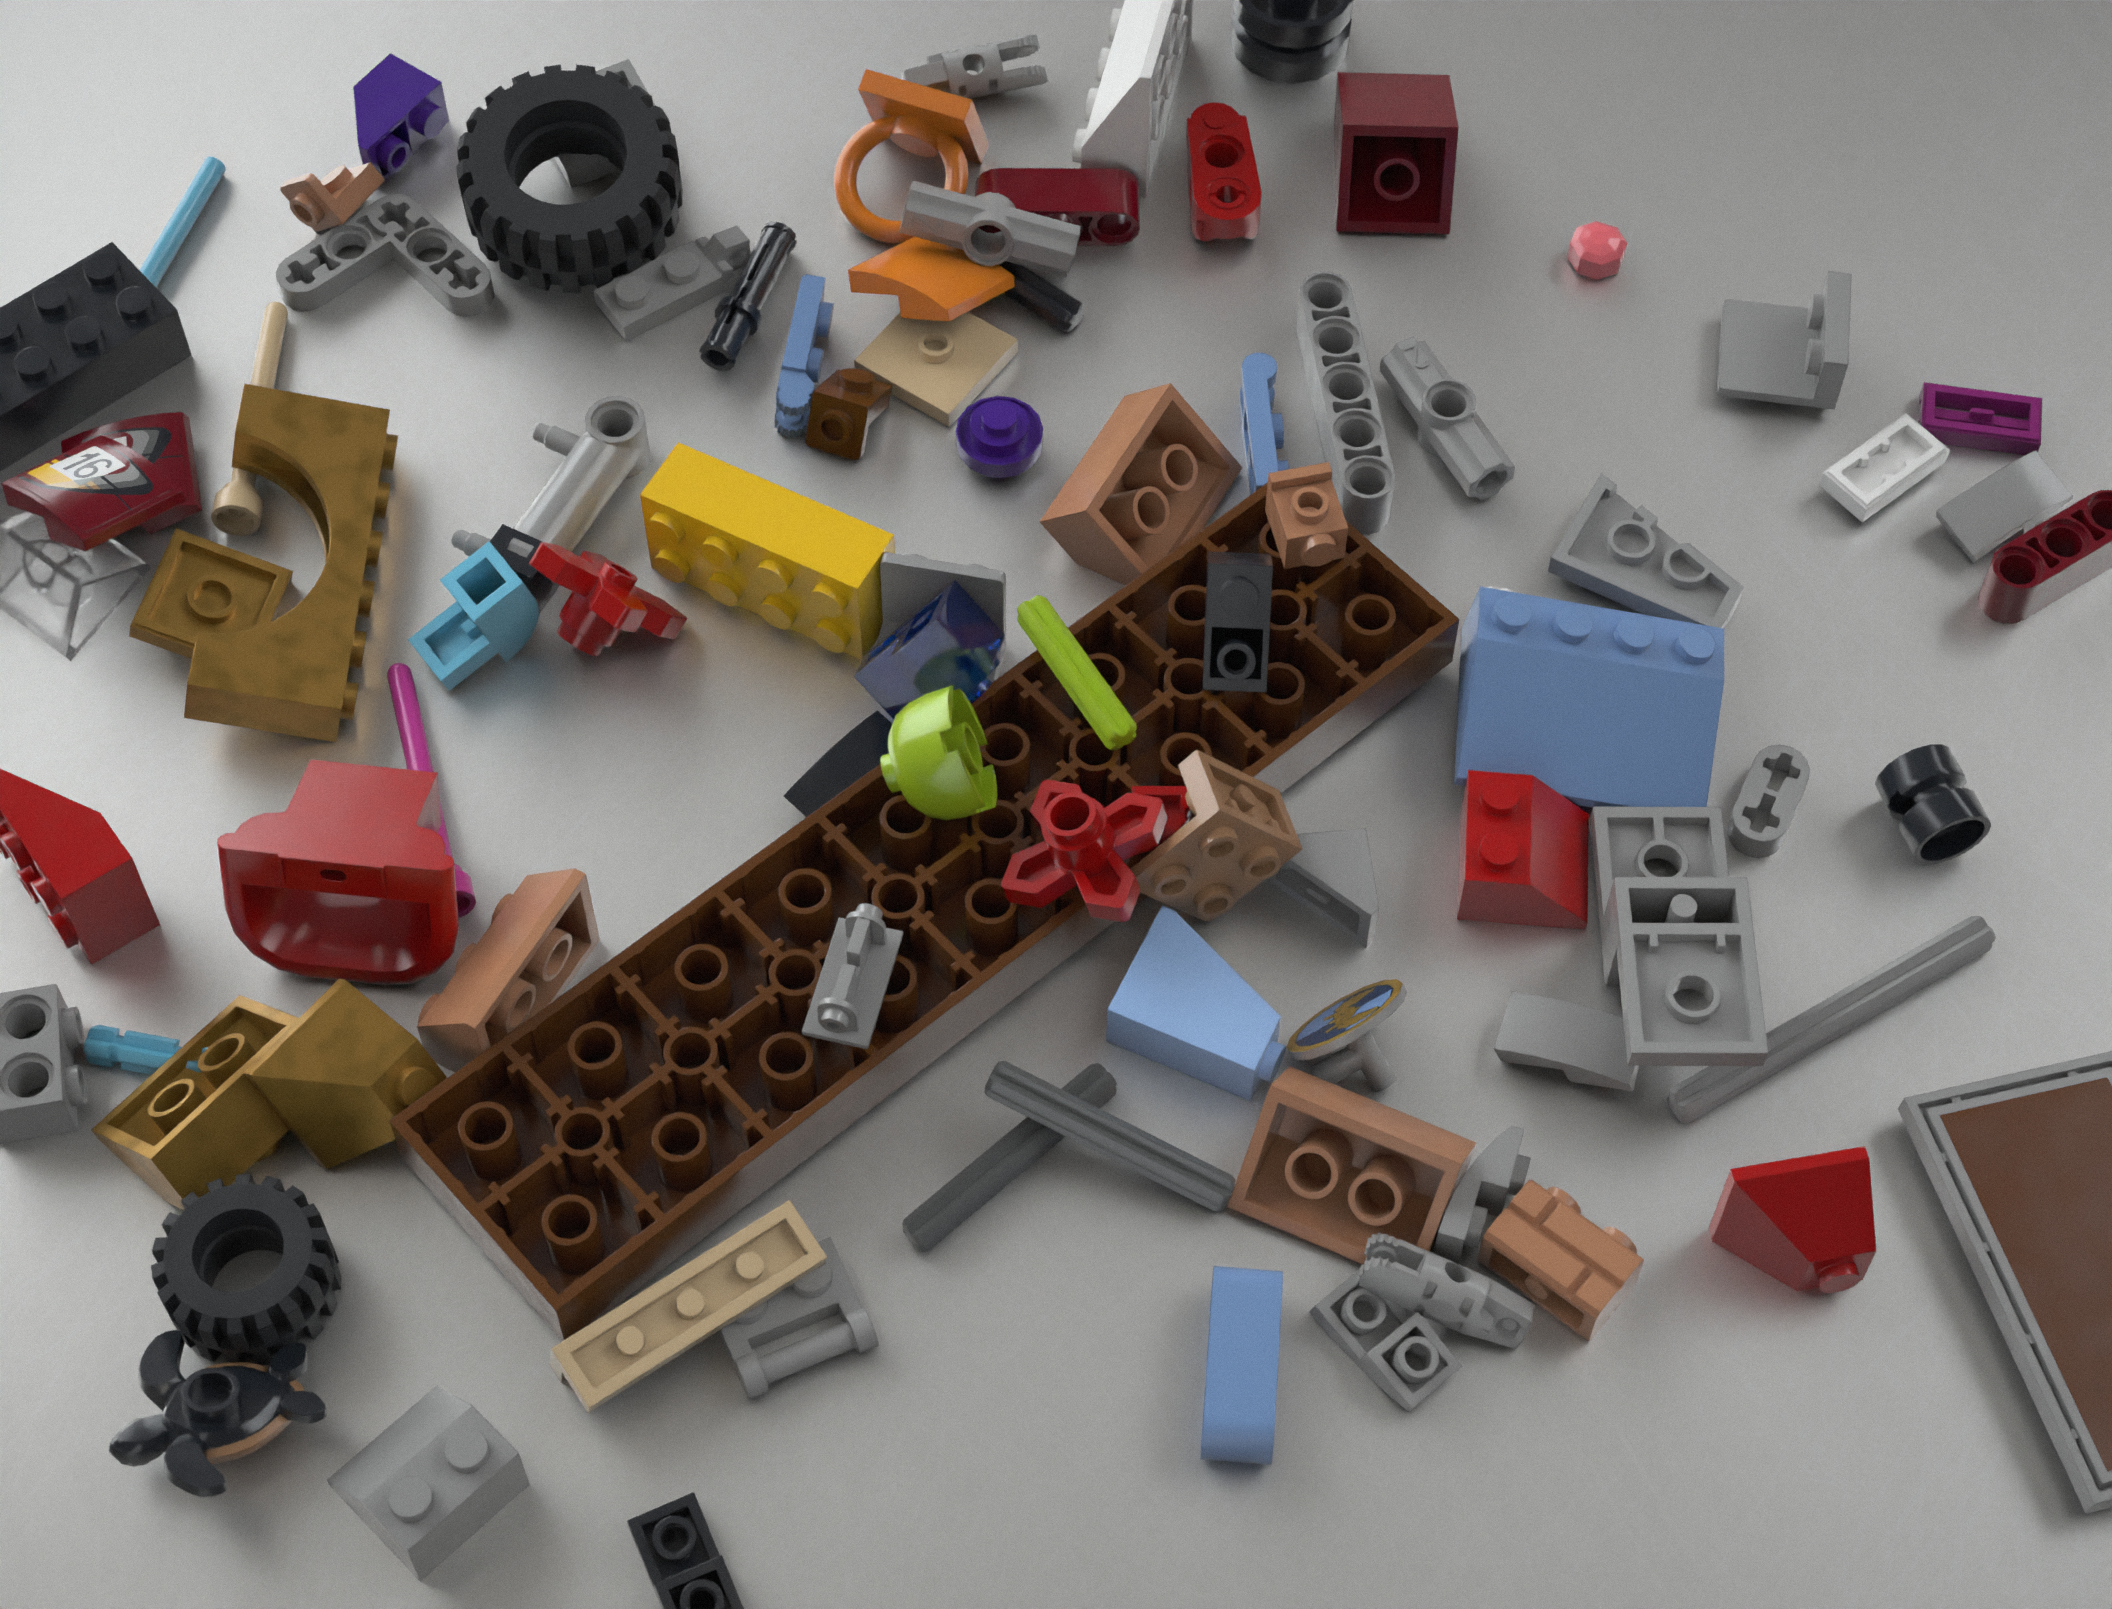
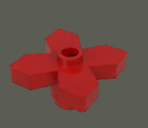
M541 542L529 562L532 567L551 581L572 591L559 613L562 622L556 632L567 643L589 655L600 656L605 646H613L622 630L636 633L639 626L659 637L676 639L688 619L663 599L634 586L638 579L633 573L601 554L583 550L579 557L559 545Z
M1044 780L1040 784L1030 812L1045 841L1012 854L1001 882L1008 901L1043 908L1078 885L1091 917L1127 922L1131 917L1141 889L1135 875L1123 860L1158 845L1168 819L1162 799L1126 793L1103 808L1097 800L1082 793L1078 784Z

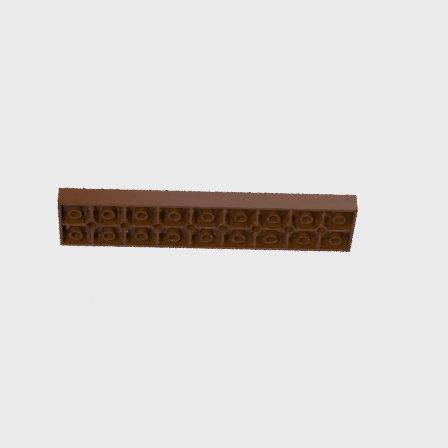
M1267 482L1068 627L1135 721L1137 729L1135 731L1136 738L1133 742L1124 745L1116 751L1106 748L1046 661L1036 650L969 699L987 741V745L979 747L983 767L992 764L994 766L997 784L995 808L950 820L927 817L907 802L902 791L895 793L890 791L885 782L881 764H879L390 1119L389 1122L402 1159L555 1334L564 1341L611 1311L1115 922L1091 917L1078 885L1043 908L1008 901L1001 882L1012 854L1045 841L1030 812L1040 784L1044 780L1078 784L1082 793L1097 800L1105 808L1126 793H1132V786H1186L1178 764L1195 750H1198L1278 789L1281 794L1449 665L1453 660L1460 619L1347 521L1348 534L1345 558L1332 560L1327 564L1316 567L1304 565L1284 569L1265 512ZM1208 551L1271 554L1273 574L1267 692L1202 689ZM1152 851L1139 853L1123 861L1131 869ZM1139 893L1135 906L1148 896ZM863 903L871 904L881 909L883 912L882 920L886 928L903 931V938L868 1049L802 1035V1029L838 918L846 919L850 912L856 911L857 906Z

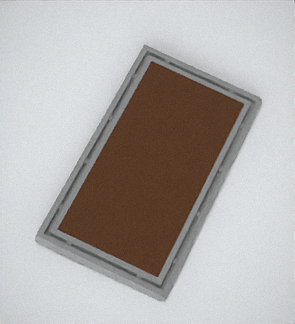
M2112 1051L1905 1097L1898 1107V1111L2085 1513L2112 1507Z

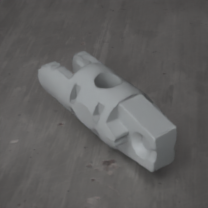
M1036 34L927 56L928 64L903 70L902 73L903 80L968 99L1042 85L1048 82L1046 70L1041 65L1003 71L1002 62L1030 56L1040 49ZM967 71H975L978 74L972 75L967 73Z
M1378 1232L1377 1235L1372 1234L1371 1238H1368L1364 1255L1367 1257L1364 1265L1360 1267L1357 1279L1360 1282L1359 1286H1362L1364 1290L1377 1294L1378 1297L1395 1303L1409 1311L1418 1312L1423 1317L1465 1335H1471L1514 1349L1523 1341L1533 1320L1535 1309L1533 1303L1495 1282L1490 1277L1408 1242L1395 1239L1394 1236L1391 1237Z

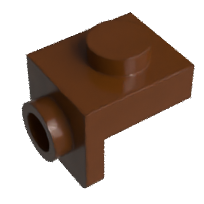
M856 368L836 370L813 391L805 439L806 445L852 460L861 458L865 452L869 425L889 407L892 385L874 380V376L865 370Z

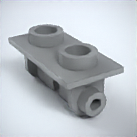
M866 903L859 904L856 911L850 912L846 919L838 918L802 1029V1035L868 1049L903 938V931L886 928L882 920L883 912L878 907Z

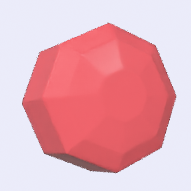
M1595 221L1576 228L1570 242L1567 259L1577 274L1599 280L1618 273L1625 256L1627 242L1617 227Z

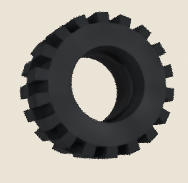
M252 1174L236 1175L234 1185L224 1186L220 1178L207 1183L210 1192L198 1198L194 1192L187 1195L181 1200L185 1210L180 1215L170 1212L163 1221L162 1226L167 1237L155 1238L152 1253L157 1263L151 1265L152 1279L158 1289L157 1294L173 1325L178 1331H181L184 1342L190 1348L196 1345L201 1357L215 1362L222 1354L226 1362L244 1363L246 1358L254 1357L257 1364L262 1366L270 1365L273 1359L272 1354L278 1352L284 1346L298 1343V1340L305 1335L315 1340L324 1330L319 1318L320 1315L332 1316L338 1304L333 1291L341 1290V1273L337 1266L339 1260L321 1214L314 1203L308 1204L305 1194L294 1185L285 1191L281 1180L266 1175L260 1185L255 1184ZM255 1250H268L282 1255L280 1264L274 1273L254 1288L240 1292H225L212 1288L220 1270L229 1261L243 1253Z

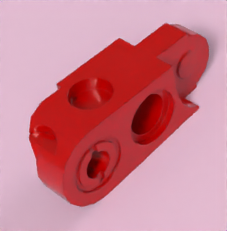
M1211 102L1203 104L1194 110L1191 118H1187L1186 125L1191 231L1195 239L1204 242L1214 241L1215 238L1234 239L1241 237L1242 240L1253 239L1258 236L1262 191L1246 115H1239L1234 108L1224 103Z

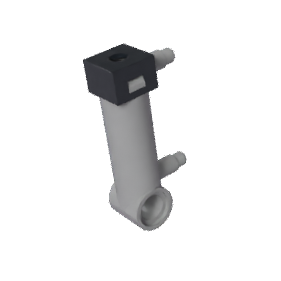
M610 396L595 402L588 409L585 416L586 431L581 437L557 426L551 427L544 423L536 424L532 431L533 439L544 444L546 448L566 456L513 528L502 524L492 539L477 533L471 534L462 529L457 530L452 536L451 542L453 547L464 551L467 556H471L487 542H490L534 596L539 606V614L560 586L529 564L540 543L546 542L559 545L572 552L623 481L642 472L650 460L644 411L631 398Z

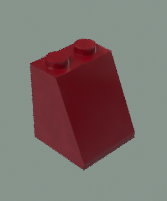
M1337 72L1334 116L1336 231L1450 234L1459 127L1449 75Z

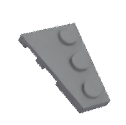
M1601 473L1552 554L1548 572L1645 615L1725 629L1740 602L1744 587L1690 543L1679 544L1657 526L1658 518L1642 505L1635 509L1616 493L1617 485Z

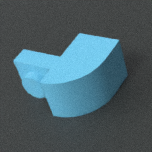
M487 542L440 579L456 602L408 639L449 691L497 653L507 663L529 640L538 621L539 606L536 599L490 542Z

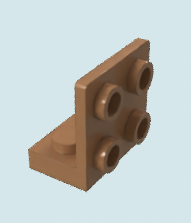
M1195 750L1178 764L1187 788L1185 799L1195 817L1130 870L1137 879L1141 889L1140 893L1209 922L1228 912L1235 902L1263 880L1275 875L1282 865L1303 849L1278 789L1205 753Z

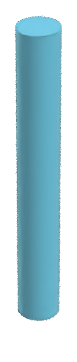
M215 157L205 158L139 269L156 288L226 170L223 162Z

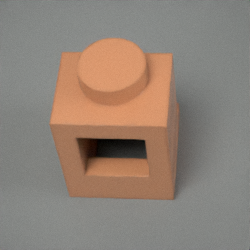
M1329 462L1268 474L1265 512L1284 569L1304 565L1316 567L1327 564L1332 560L1345 558L1348 526L1331 480L1332 469Z

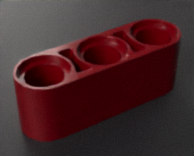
M995 168L983 172L976 179L975 197L987 192L999 193L1008 197L1016 209L1080 226L1077 246L1125 245L1132 242L1138 236L1140 230L1139 182L1132 173L1125 170L1108 168ZM983 225L978 227L980 230L986 233H997L1001 231L999 228L993 225Z
M2100 490L2088 495L1994 553L1978 595L1979 607L1984 614L1992 620L2003 624H2015L2024 621L2112 568V490Z

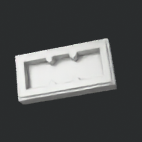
M1906 413L1824 471L1819 486L1863 523L1944 464L1950 449Z

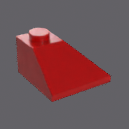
M1862 1146L1730 1169L1708 1228L1712 1242L1796 1291L1820 1288L1824 1293H1836L1854 1287L1860 1280L1864 1279L1877 1251L1870 1161L1866 1147Z

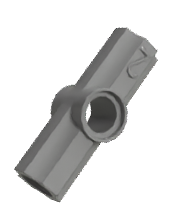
M912 180L899 232L963 249L971 261L979 265L994 266L1007 261L1067 277L1074 260L1080 236V226L1016 209L1008 197L999 193L987 192L972 197ZM983 225H993L999 228L1001 231L997 233H986L980 230L978 227Z
M1414 337L1396 343L1393 349L1381 358L1380 372L1417 423V439L1420 446L1426 452L1441 457L1468 497H1478L1481 501L1498 494L1500 489L1513 479L1515 466L1476 413V397L1473 390L1466 383L1450 377L1425 341H1417Z

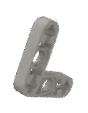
M402 194L387 195L376 200L351 216L344 224L332 228L288 256L279 264L276 270V281L283 302L291 309L298 311H311L322 307L393 260L448 311L455 315L464 317L476 316L486 311L494 300L491 274L487 266L417 201ZM406 222L410 234L407 237L405 230L400 226ZM349 245H358L365 248L364 253L355 259L346 260L336 256L339 250ZM428 248H440L446 251V254L435 262H423L417 259L418 254ZM455 273H457L458 280L464 286L458 288L456 287V282L454 278Z

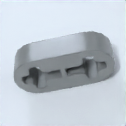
M1780 744L1771 745L1760 750L1754 758L1734 805L1727 830L1730 843L1742 854L1754 858L1769 857L1782 846L1804 794L1810 774L1808 761L1798 750ZM1775 770L1787 773L1779 792L1768 789L1771 776ZM1758 810L1770 814L1762 833L1754 832L1750 829Z

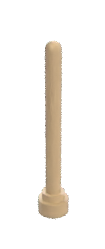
M271 302L264 310L250 385L274 389L288 316L287 308L280 302ZM233 468L231 482L225 484L223 489L216 493L211 521L219 530L230 535L246 536L255 533L259 529L264 504L258 490L255 488L257 474Z

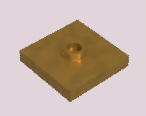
M176 528L132 620L129 637L192 659L197 632H240L274 621L291 584L293 571Z

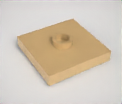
M966 312L951 321L901 318V313H899L854 360V367L871 373L876 381L892 385L891 394L950 427L1018 353V339L970 312Z

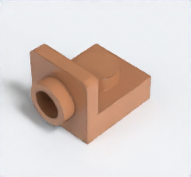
M371 162L347 169L345 165H341L328 173L321 181L312 173L289 179L280 187V191L290 202V209L296 218L317 232L344 224L385 179Z

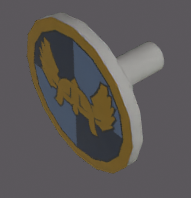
M1397 979L1382 980L1364 986L1338 999L1306 1021L1290 1037L1286 1048L1295 1060H1310L1329 1054L1347 1045L1344 1049L1311 1066L1312 1075L1335 1084L1361 1069L1373 1091H1382L1391 1086L1397 1078L1369 1031L1376 1028L1398 1009L1405 1000L1407 990L1403 983Z

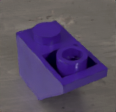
M391 53L353 86L358 148L362 164L371 162L385 180L391 174L401 170L407 160L429 139L438 136L449 122L442 82Z

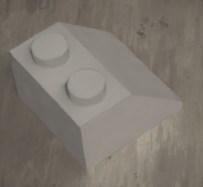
M437 1386L327 1479L329 1486L419 1581H422L530 1485L519 1452L473 1405Z

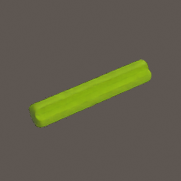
M1036 595L1029 601H1023L1017 608V613L1019 614L1017 622L1105 747L1116 751L1124 745L1133 742L1136 738L1135 731L1137 729L1135 721L1048 599L1041 595Z

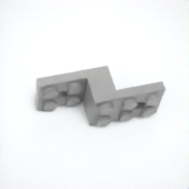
M1593 807L1590 827L1605 987H1620L1628 1066H1764L1768 1056V1046L1747 877H1729L1721 807ZM1654 858L1665 859L1675 866L1678 873L1672 877H1657L1646 869L1644 863ZM1682 989L1696 990L1706 997L1709 1007L1701 1011L1687 1010L1676 1002L1673 994Z

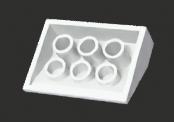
M1125 0L1123 9H1113L1108 36L1109 41L1113 43L1111 49L1104 47L1101 49L1097 66V81H1101L1099 89L1090 87L1086 100L1085 121H1089L1087 129L1078 128L1075 135L1072 153L1073 162L1081 163V168L1121 169L1132 173L1138 179L1140 197L1147 198L1192 39L1194 0Z

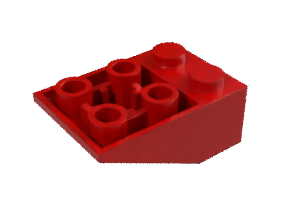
M0 769V853L5 860L8 858L12 859L18 868L16 874L33 902L35 904L41 902L49 913L46 917L66 949L77 944L90 964L93 965L160 926L133 858L100 812Z

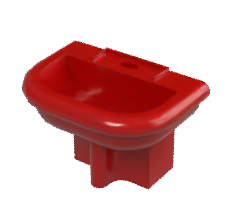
M310 760L286 811L263 813L251 817L243 822L235 833H226L217 839L224 906L232 930L238 939L254 956L274 968L304 977L338 980L340 978L349 982L395 985L412 984L437 973L454 953L459 929L454 859L446 855L445 843L438 834L441 826L438 772Z

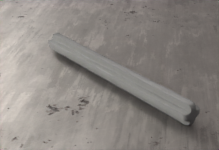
M1980 916L1967 918L1766 1033L1768 1056L1764 1066H1708L1671 1087L1669 1096L1666 1099L1669 1108L1682 1123L1693 1122L1990 951L1992 943L1996 939L1993 929Z

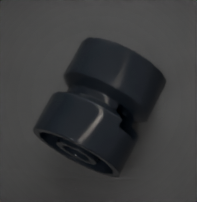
M1943 744L1922 746L1897 757L1878 774L1875 782L1877 791L1893 819L1900 821L1899 831L1915 861L1923 865L1942 863L1966 853L1979 844L1991 828L1990 820L1974 791L1963 788L1967 783L1966 777L1950 748Z

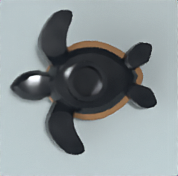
M171 1330L156 1336L148 1345L140 1360L139 1382L145 1395L163 1412L162 1414L138 1418L124 1426L111 1440L109 1452L121 1464L133 1467L146 1465L165 1453L164 1471L167 1479L172 1484L185 1492L199 1497H213L224 1493L227 1490L225 1478L213 1465L234 1461L261 1449L280 1434L292 1421L311 1424L323 1420L327 1416L326 1405L321 1398L313 1392L305 1391L303 1386L296 1380L306 1373L308 1365L306 1345L303 1343H292L284 1346L273 1357L269 1367L244 1362H225L196 1371L185 1379L180 1372V1362L185 1344L181 1331Z

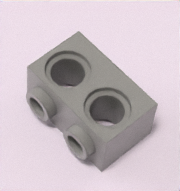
M57 984L0 993V1144L78 1131L77 1105L87 1103V1087L81 1065H75L74 1047L83 1046L84 1044L83 1025L78 1008L67 1007ZM42 1029L37 1035L22 1039L29 1032ZM45 1087L39 1094L24 1098L31 1090Z

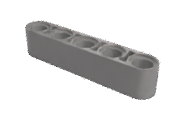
M1321 271L1309 275L1300 286L1296 333L1325 463L1329 462L1332 469L1331 480L1345 520L1361 534L1369 535L1382 530L1390 520L1395 487V471L1352 288L1349 282L1341 275Z

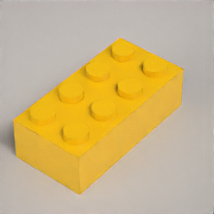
M679 442L676 444L640 494L651 568L655 569L669 581L675 583L685 582L709 593L716 601L724 605H737L758 614L776 628L792 629L815 639L819 645L834 653L844 652L863 661L878 639L883 623L880 563L883 553H895L894 534Z

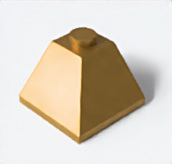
M340 978L244 1072L320 1167L329 1169L395 1140L389 1120L447 1079V1076L416 1037L349 982Z

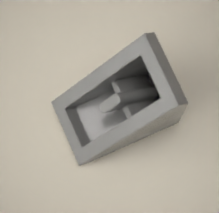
M1366 828L1297 834L1303 850L1282 865L1280 870L1267 880L1367 948L1375 937L1379 902Z

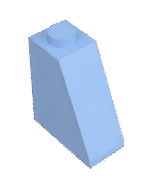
M1161 906L1107 1009L1106 1041L1249 1101L1252 1100L1262 1079L1270 1083L1274 1080L1286 1051V1046L1278 1043L1281 1016L1174 910Z

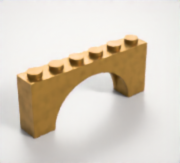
M244 383L235 430L231 467L249 471L272 481L289 493L304 508L318 531L323 546L325 566L315 586L297 606L276 620L257 628L240 632H197L187 682L184 718L331 742L337 741L340 718L353 720L359 683L346 681L348 667L361 669L367 632L355 630L357 616L367 618L370 616L375 581L363 580L365 566L374 568L378 566L383 532L371 530L373 517L385 519L391 483L380 482L379 476L381 469L393 471L398 435L386 433L390 414L389 409Z

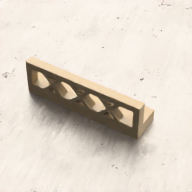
M788 1200L551 1348L550 1366L560 1382L567 1379L589 1413L825 1264L827 1256L792 1202Z

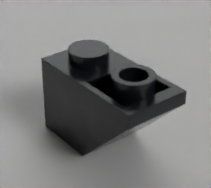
M1208 551L1204 620L1203 690L1267 692L1273 574L1271 554Z

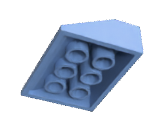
M1480 586L1461 628L1454 784L1465 786L1468 770L1526 774L1535 776L1575 805L1592 808L1707 807L1724 687V628Z

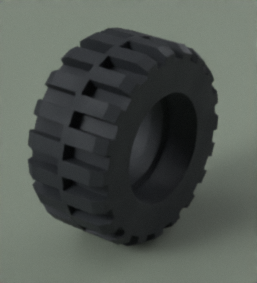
M576 64V70L562 71L561 65L544 67L545 73L531 77L528 71L512 78L513 86L506 90L499 86L485 97L486 109L481 107L474 109L466 122L468 132H465L459 138L456 151L459 163L456 166V171L471 234L477 237L479 249L489 261H499L501 271L514 280H520L523 275L527 276L530 287L549 291L551 285L562 286L563 293H581V286L595 284L597 289L613 281V278L629 274L643 266L642 260L645 257L653 261L666 248L665 237L673 235L679 222L678 209L682 206L683 190L675 135L671 133L670 121L662 108L656 105L653 106V98L649 93L637 85L629 89L627 78L611 71H607L605 76L596 74L595 67ZM565 153L601 155L608 158L610 163L622 171L619 178L608 190L593 199L576 204L561 205L543 202L531 197L520 189L522 182L533 169L543 162Z

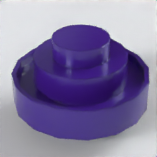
M994 396L978 400L968 406L958 418L956 447L959 457L969 469L983 476L1005 478L1021 474L1031 468L1041 456L1043 425L1040 416L1029 404L1016 398Z

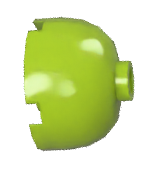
M954 685L925 694L909 702L895 716L888 735L889 753L882 755L880 759L882 773L891 792L902 791L907 802L913 808L927 817L942 820L963 818L995 808L997 801L994 766L992 764L983 767L979 748L980 746L987 745L984 731L967 696L960 688L953 690Z

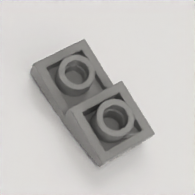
M2035 450L1992 473L1936 510V517L1974 563L2018 531L2022 534L2029 531L2073 500V495Z
M1515 991L1511 992L1494 1046V1050L1501 1061L1561 1069L1566 1074L1568 1080L1573 1083L1633 1091L1640 1066H1628L1623 1017L1560 999Z
M1510 1126L1480 1153L1467 1170L1445 1211L1438 1231L1434 1254L1460 1264L1465 1245L1478 1249L1487 1214L1498 1217L1503 1211L1507 1193L1516 1196L1523 1188L1531 1160L1530 1157L1518 1154L1524 1129Z
M1359 1269L1317 1303L1309 1313L1367 1376L1409 1412L1463 1366L1418 1312L1409 1317L1401 1306L1378 1297L1377 1294L1364 1290L1362 1286H1359L1360 1282L1357 1281Z

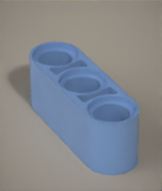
M1213 1266L1200 1459L1272 1464L1283 1271Z

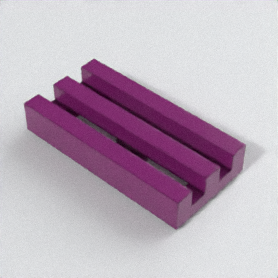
M1923 383L1919 395L1921 407L1918 413V422L1941 443L2018 455H2027L2035 450L2039 451L2042 429V398ZM1935 406H1936V407L1951 408V409H1958V410H1966V411H1970V412H1962V411H1955V410H1948V409H1940V408H1935ZM1994 414H1996V415H2003V416H2010V417L2025 418V419H2028V420L2014 419V418H2007V417H1999V416H1994Z

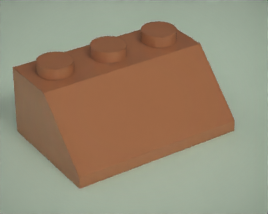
M1171 383L1123 397L1039 522L1076 564L1127 585L1204 529L1243 467Z
M573 868L527 875L514 894L508 893L499 901L493 912L490 927L477 944L471 943L464 949L457 961L455 975L441 994L436 993L426 1001L420 1012L417 1026L423 1047L437 1064L457 1072L563 994L600 941L585 873Z
M1289 1066L1269 1087L1227 1207L1361 1264L1365 1263L1367 1257L1364 1255L1368 1238H1371L1372 1234L1377 1235L1378 1232L1391 1237L1394 1236L1395 1239L1403 1240L1421 1249L1433 1252L1445 1211L1457 1186L1467 1171L1477 1143Z

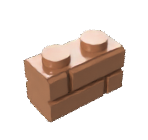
M1531 1179L1512 1199L1507 1209H1504L1486 1230L1482 1238L1477 1261L1583 1338L1590 1341L1606 1323L1612 1312L1619 1307L1634 1288L1644 1259L1637 1255L1636 1246L1623 1232L1613 1227H1604L1602 1230L1582 1216L1579 1205L1568 1193L1557 1187H1549L1546 1190Z

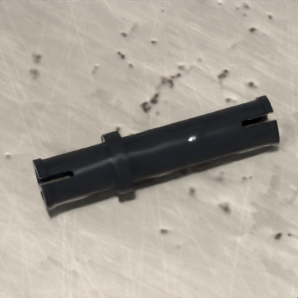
M771 221L763 226L761 235L746 264L743 266L730 295L723 297L715 309L716 322L706 341L699 349L701 359L709 367L718 371L731 370L736 364L738 354L747 337L757 332L762 321L760 311L773 286L776 284L787 258L797 244V240H795L796 234L787 225Z

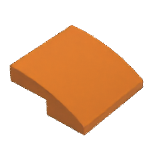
M913 237L848 269L851 292L898 295L901 318L951 321L1015 287L1014 276L999 264L994 266L979 265L971 261L963 249L918 237Z

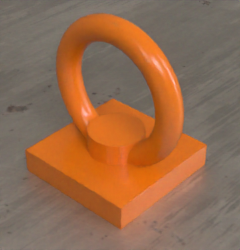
M866 69L858 91L872 122L858 130L841 151L834 174L835 196L844 217L862 234L877 241L901 244L915 236L900 233L901 221L887 220L876 216L865 207L859 197L856 178L864 157L875 146L888 139H891L900 148L919 156L936 157L939 153L946 171L944 189L965 195L968 185V165L966 160L982 165L989 143L973 100Z

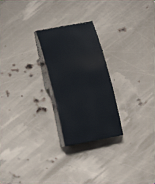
M878 710L830 748L785 793L784 797L805 817H808L881 764V756L889 753L888 735L892 723Z
M694 1492L627 1520L628 1528L662 1609H744L725 1561L718 1552Z

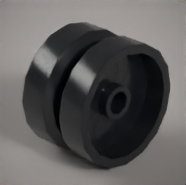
M1233 0L1232 6L1234 10L1231 21L1230 42L1235 56L1250 72L1270 81L1297 84L1318 80L1335 71L1347 56L1354 0Z

